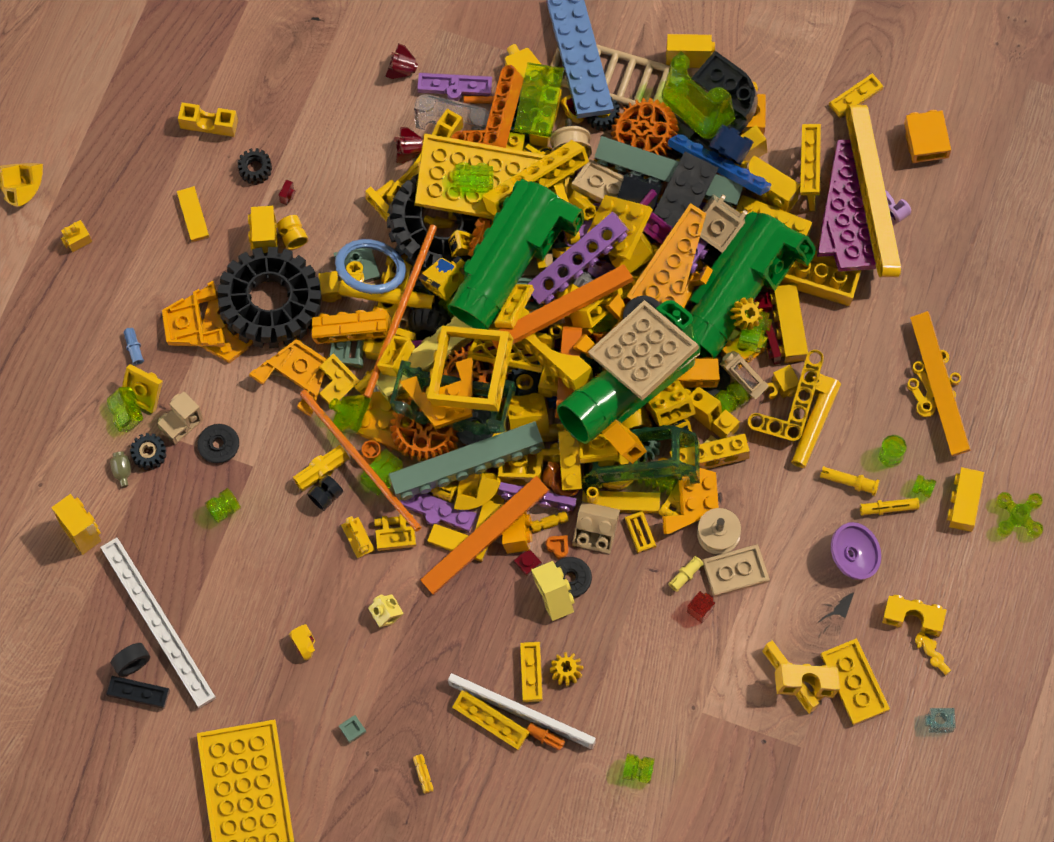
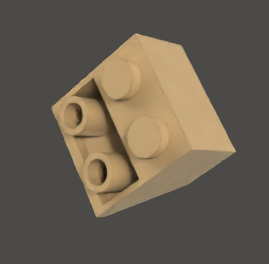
M582 501L578 512L572 546L610 554L620 510Z

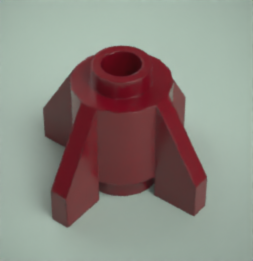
M398 43L395 53H391V60L385 77L396 79L410 76L411 73L416 72L418 63H415L416 58L405 45Z
M400 127V137H394L397 152H401L397 153L396 163H405L421 154L423 140L421 136L410 128Z

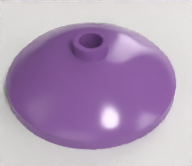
M854 522L846 523L834 532L831 540V553L840 571L855 580H864L873 576L881 563V549L875 535L864 525Z

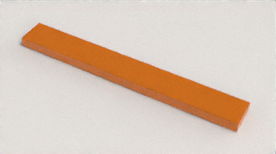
M623 264L518 319L514 328H501L497 331H508L514 338L513 344L633 282V276ZM490 340L496 350H498L499 341Z
M536 475L421 578V582L435 595L550 490Z

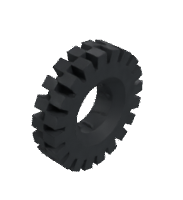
M418 174L414 175L411 180L408 179L401 186L387 212L390 214L387 218V228H391L388 234L391 243L396 242L398 244L395 250L400 255L405 253L408 256L405 261L412 266L417 260L428 232L423 224L424 218L422 217L423 209L426 210L427 208L414 206ZM454 213L457 219L456 224H458L457 230L472 234L476 228L475 222L479 217ZM434 235L422 265V271L427 270L440 258H444L449 262L455 258L451 256L448 243L450 237L443 238V236L437 237ZM469 255L460 256L464 262L472 258Z
M262 247L252 249L253 255L251 256L244 252L238 256V262L232 260L227 265V272L223 271L220 277V285L218 284V306L223 323L228 325V330L233 335L239 334V340L246 344L253 340V346L263 348L264 343H269V348H279V342L281 341L287 346L294 341L295 336L299 339L307 335V328L312 329V318L318 317L321 307L319 278L315 277L313 267L311 265L306 266V260L300 255L293 258V251L284 249L282 254L278 253V247H268V253H263ZM276 282L287 289V297L289 299L286 304H283L278 309L264 310L252 303L250 292L260 283Z

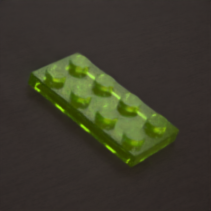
M527 63L514 127L515 132L551 137L564 68Z

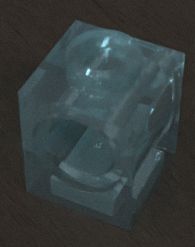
M930 708L928 714L925 715V726H929V733L954 732L956 728L955 709ZM935 717H942L945 723L938 724L935 721Z

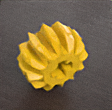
M741 298L740 302L736 301L734 303L736 308H731L730 310L734 313L731 319H736L734 325H740L741 330L746 328L752 330L754 326H759L758 320L763 319L759 315L763 309L757 308L759 302L753 303V298H748V300Z
M564 652L563 658L559 654L556 655L557 661H551L553 667L550 668V673H554L552 679H558L559 685L566 681L567 687L570 681L576 684V678L582 677L580 671H583V666L579 665L581 659H575L574 653L567 657V652ZM563 667H570V671L567 670V672H564Z

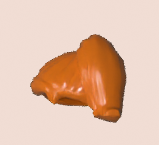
M548 462V466L542 474V481L545 486L551 488L558 495L576 496L580 489L562 490L561 466L559 467L556 462Z

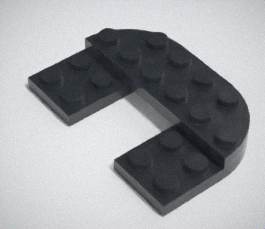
M717 51L712 53L691 79L720 101L697 127L672 110L679 123L677 125L679 131L676 133L686 136L694 143L703 145L709 151L712 150L708 146L721 125H725L728 128L732 127L741 133L752 120L758 103L756 89L747 73ZM660 114L658 122L666 123L665 118ZM668 149L666 151L674 160H681L683 156L682 153L675 149L672 151Z

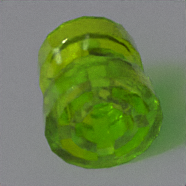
M918 474L912 492L916 494L922 492L924 497L930 499L936 480H925L923 475Z

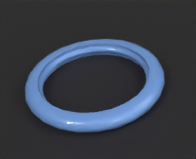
M360 239L347 243L339 250L335 259L336 271L340 278L351 288L363 293L382 294L390 292L403 282L406 274L405 263L401 255L388 244L377 240ZM356 249H375L385 253L395 262L397 268L394 279L385 284H365L354 279L346 271L344 265L345 258L351 251Z

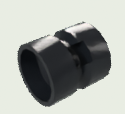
M326 474L319 481V486H314L307 492V495L319 509L325 511L332 504L331 500H336L344 491L331 476Z

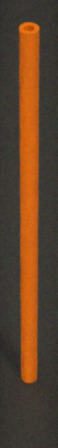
M435 225L429 226L363 396L366 398H371L381 373L377 364L392 337L397 332L437 229Z
M306 390L301 391L300 396L413 530L418 532L422 528L310 394Z

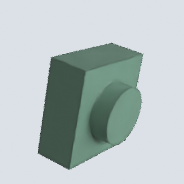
M356 715L339 725L340 730L349 743L367 733Z

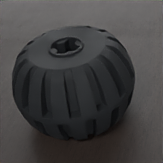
M437 302L432 304V309L414 308L408 319L409 331L416 334V340H424L434 335L439 327L450 323L453 314L447 307L445 308L444 305Z

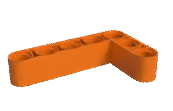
M506 65L500 72L486 129L457 131L451 138L506 148L523 84V76L513 65Z
M563 326L562 354L580 357V351L574 350L573 346L582 336L581 327ZM560 377L558 378L555 418H559L557 406L574 392L571 387L568 388L564 385Z

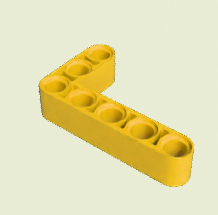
M811 350L806 356L788 421L760 413H753L748 418V425L751 429L790 441H797L801 438L824 361L821 351ZM813 353H817L821 357L820 362L817 364H813L809 360L810 355ZM813 372L815 380L813 382H806L804 379L805 373ZM802 390H807L810 393V397L806 401L799 399V393ZM798 408L802 409L805 413L802 419H796L793 415L794 411ZM755 416H759L762 419V424L759 427H753L751 424V420ZM772 422H778L781 426L780 430L776 433L770 430ZM791 427L799 429V435L796 438H791L788 435V430Z

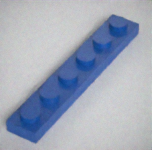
M678 134L668 141L667 146L682 154L686 151L718 167L717 173L760 196L770 190L771 183L767 182L763 177L750 173L748 169L735 165L733 161L720 157L718 153L705 149L703 145L690 141L684 135Z

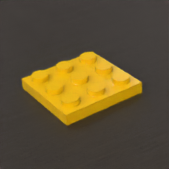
M604 195L588 232L610 213H616L630 231L626 233L628 236L619 243L617 241L612 245L613 249L608 255L630 260L653 209L650 206ZM611 230L604 232L603 238L605 240L612 238ZM595 242L589 245L590 250L596 251L598 248Z

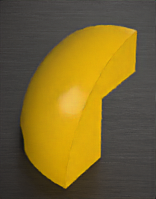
M22 163L0 166V189L5 195L4 200L17 207L29 202L41 184L43 164Z
M485 471L481 474L469 475L465 480L458 481L454 509H474L488 502L497 492L501 483L500 478L495 473Z

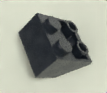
M634 171L625 174L618 198L640 203L650 190L653 189L657 195L648 206L654 209L663 184L659 183L660 180L653 177L648 179L642 178V174Z

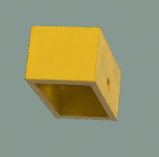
M396 335L392 337L377 364L383 375L399 377L415 348L410 338Z

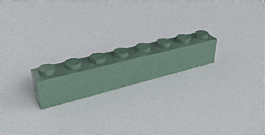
M603 136L600 138L594 159L598 160L597 163L600 165L608 166V164L615 166L616 170L621 172L626 170L642 174V178L647 176L660 180V184L661 182H670L679 164L678 161ZM716 174L704 199L709 201L713 194L718 198L723 194L726 196L724 199L725 203L731 207H737L743 186L729 178Z
M534 421L390 473L389 476L398 500L405 501L411 499L416 494H426L433 488L445 487L452 481H462L468 478L469 475L484 473L486 469L491 467H501L505 462L520 460L527 454H537L545 447L537 424Z

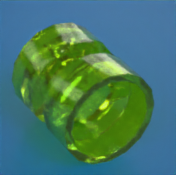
M737 381L726 386V391L721 390L713 395L721 401L722 412L726 409L729 413H733L736 410V406L741 407L749 401L746 391Z
M890 435L883 440L879 451V458L883 465L896 467L902 463L907 448L905 440L898 435Z
M229 488L218 493V498L213 497L205 502L207 509L217 523L226 519L227 513L233 514L241 509L239 502Z
M627 753L622 779L634 781L637 778L639 782L650 784L655 758L644 756L642 759H639L638 755Z

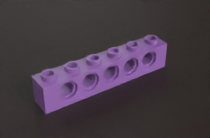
M610 213L528 283L533 285L534 288L532 296L539 304H549L555 298L553 296L558 291L563 292L568 288V282L573 278L577 280L584 274L583 270L587 266L590 268L599 261L597 258L601 254H608L613 249L612 245L617 241L619 243L628 236L626 233L630 230L616 213ZM606 230H611L612 232L610 240L603 238ZM592 242H595L598 246L594 253L589 251V245ZM577 255L583 257V262L580 265L574 263V258ZM566 267L568 275L562 278L559 273L560 269ZM551 279L554 286L552 289L547 290L545 282Z

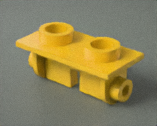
M353 516L348 517L346 523L341 524V527L356 557L360 558L375 551L359 517L355 519Z

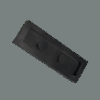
M112 676L107 696L165 709L170 689Z

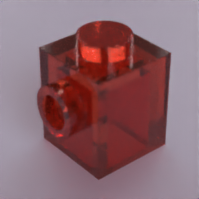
M699 591L688 604L687 613L702 624L714 610L715 602L713 597L708 593L703 594Z

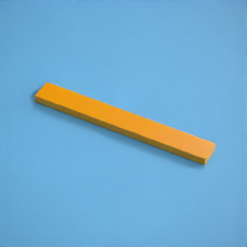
M926 311L912 316L910 319L951 455L954 457L969 452L971 448L930 313Z

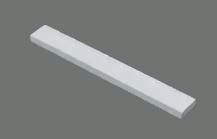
M450 674L448 679L449 686L460 691L465 690L478 699L545 729H549L589 749H593L596 743L595 737L457 675Z

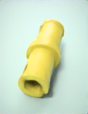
M694 556L685 567L679 569V573L668 583L669 586L678 592L687 581L693 579V575L704 565L702 560Z

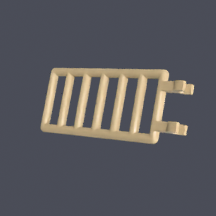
M597 45L599 56L601 53L611 56L605 72L607 85H609L618 58L629 61L617 94L610 93L612 101L616 100L617 103L629 106V102L632 105L636 104V99L641 103L652 70L656 69L663 71V75L653 101L658 99L660 103L664 102L675 112L678 111V101L662 99L667 83L676 85L681 89H686L688 83L687 76L671 74L672 67L669 65ZM557 47L545 80L548 83L569 88L566 76L564 79L554 77L561 59L560 51ZM635 64L646 66L634 100L623 97Z

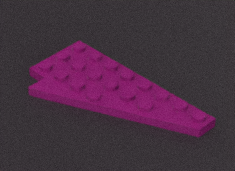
M838 140L835 146L817 249V257L834 256L839 272L876 269L850 140Z

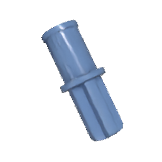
M127 328L123 332L127 343L126 349L130 353L132 364L140 365L144 362L140 350L141 344L137 340L134 328Z

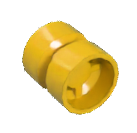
M297 215L286 216L277 222L276 227L282 236L286 249H298L308 242V236L302 228V223Z

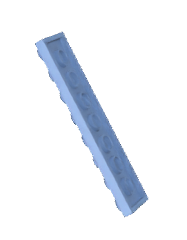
M546 0L577 118L613 113L614 108L585 1Z

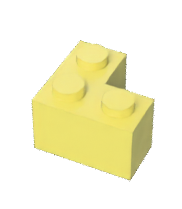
M551 561L532 569L535 584L542 595L545 608L552 621L573 613L572 604L575 602L572 594L568 592L571 590L568 580L563 579L564 575L561 568H557L554 562Z

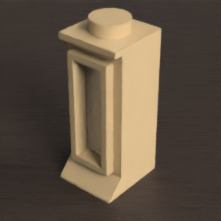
M732 351L723 357V361L720 363L721 367L748 396L757 399L769 387L739 353Z

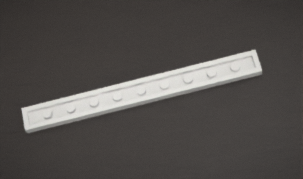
M115 538L101 546V550L198 708L216 699L119 539Z

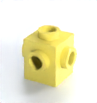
M392 594L377 596L373 600L374 603L368 607L379 627L394 624L404 614Z

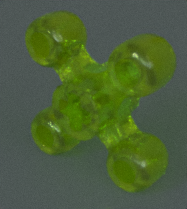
M1002 492L998 495L996 500L998 507L1006 509L1010 515L1008 520L1000 522L997 526L999 536H1010L1015 526L1025 527L1031 538H1039L1042 535L1043 525L1040 522L1033 521L1030 517V512L1040 508L1043 499L1040 494H1030L1025 504L1014 503L1011 494L1008 492Z

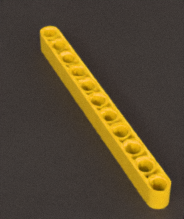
M849 104L846 107L845 115L877 273L879 277H899L901 274V264L868 106Z

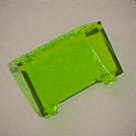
M680 52L671 61L662 91V100L701 137L706 139L712 138L721 125L728 126L735 120L731 94L721 87L713 88L708 93L704 91L688 75L689 58L683 52Z

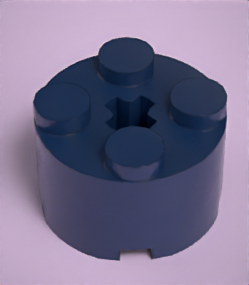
M721 125L708 147L722 158H727L740 166L754 142L747 137L739 136L740 132L738 130Z

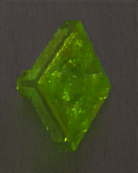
M363 395L343 396L341 401L334 398L329 404V408L336 412L333 423L342 433H357L362 425L363 417L369 408L371 398H366Z

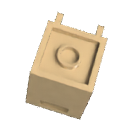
M713 194L702 209L706 213L700 237L723 253L744 225V217L747 211L744 210L742 213H739L724 202L725 195L722 194L718 198Z

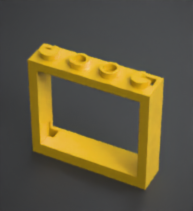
M442 326L441 332L438 333L437 337L438 348L435 350L433 357L435 361L434 367L430 370V386L426 389V397L429 402L437 406L499 412L514 339L508 331ZM450 337L499 341L488 399L438 394Z

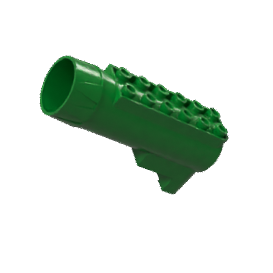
M525 179L516 181L511 196H507L504 200L503 209L501 212L496 213L491 228L488 227L483 235L484 239L481 244L478 243L476 245L471 260L468 259L463 268L466 277L458 286L457 292L447 306L448 310L456 318L472 328L489 330L532 258L536 257L543 261L562 230L573 236L577 235L584 222L582 209L561 199L553 191L539 183Z
M752 211L745 216L744 225L725 251L713 263L711 268L713 271L707 283L700 285L693 292L690 299L694 305L690 313L693 316L694 334L700 344L699 355L701 357H712L715 359L728 342L736 328L734 325L736 319H731L734 313L730 311L731 308H736L734 305L736 301L740 302L741 298H746L747 300L748 298H753L754 301L764 286L775 291L795 261L806 266L809 265L815 255L816 248L808 236L787 227L778 219L765 213Z
M672 300L665 301L656 308L659 313L695 341L699 349L644 400H641L616 377L604 369L557 406V413L562 424L575 439L586 444L600 435L615 420H618L620 423L624 422L695 365V358L700 354V344L694 334L693 316L690 312Z

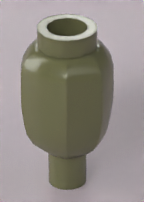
M123 451L115 452L110 460L112 473L116 479L120 480L121 487L129 486L127 478L131 473L129 458L124 455Z

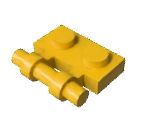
M401 514L397 517L382 516V518L374 519L375 527L383 526V529L375 530L378 551L416 547L415 531L411 526L406 527L408 522ZM400 524L399 528L389 529V525Z

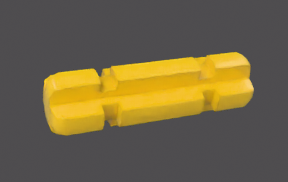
M562 511L558 515L553 514L541 518L540 521H532L531 529L536 533L541 531L542 528L545 530L557 526L558 523L568 522L567 513Z
M422 754L413 757L415 766H417L416 770L422 784L423 793H430L434 789L432 782H430L431 778L427 766L424 764V756Z

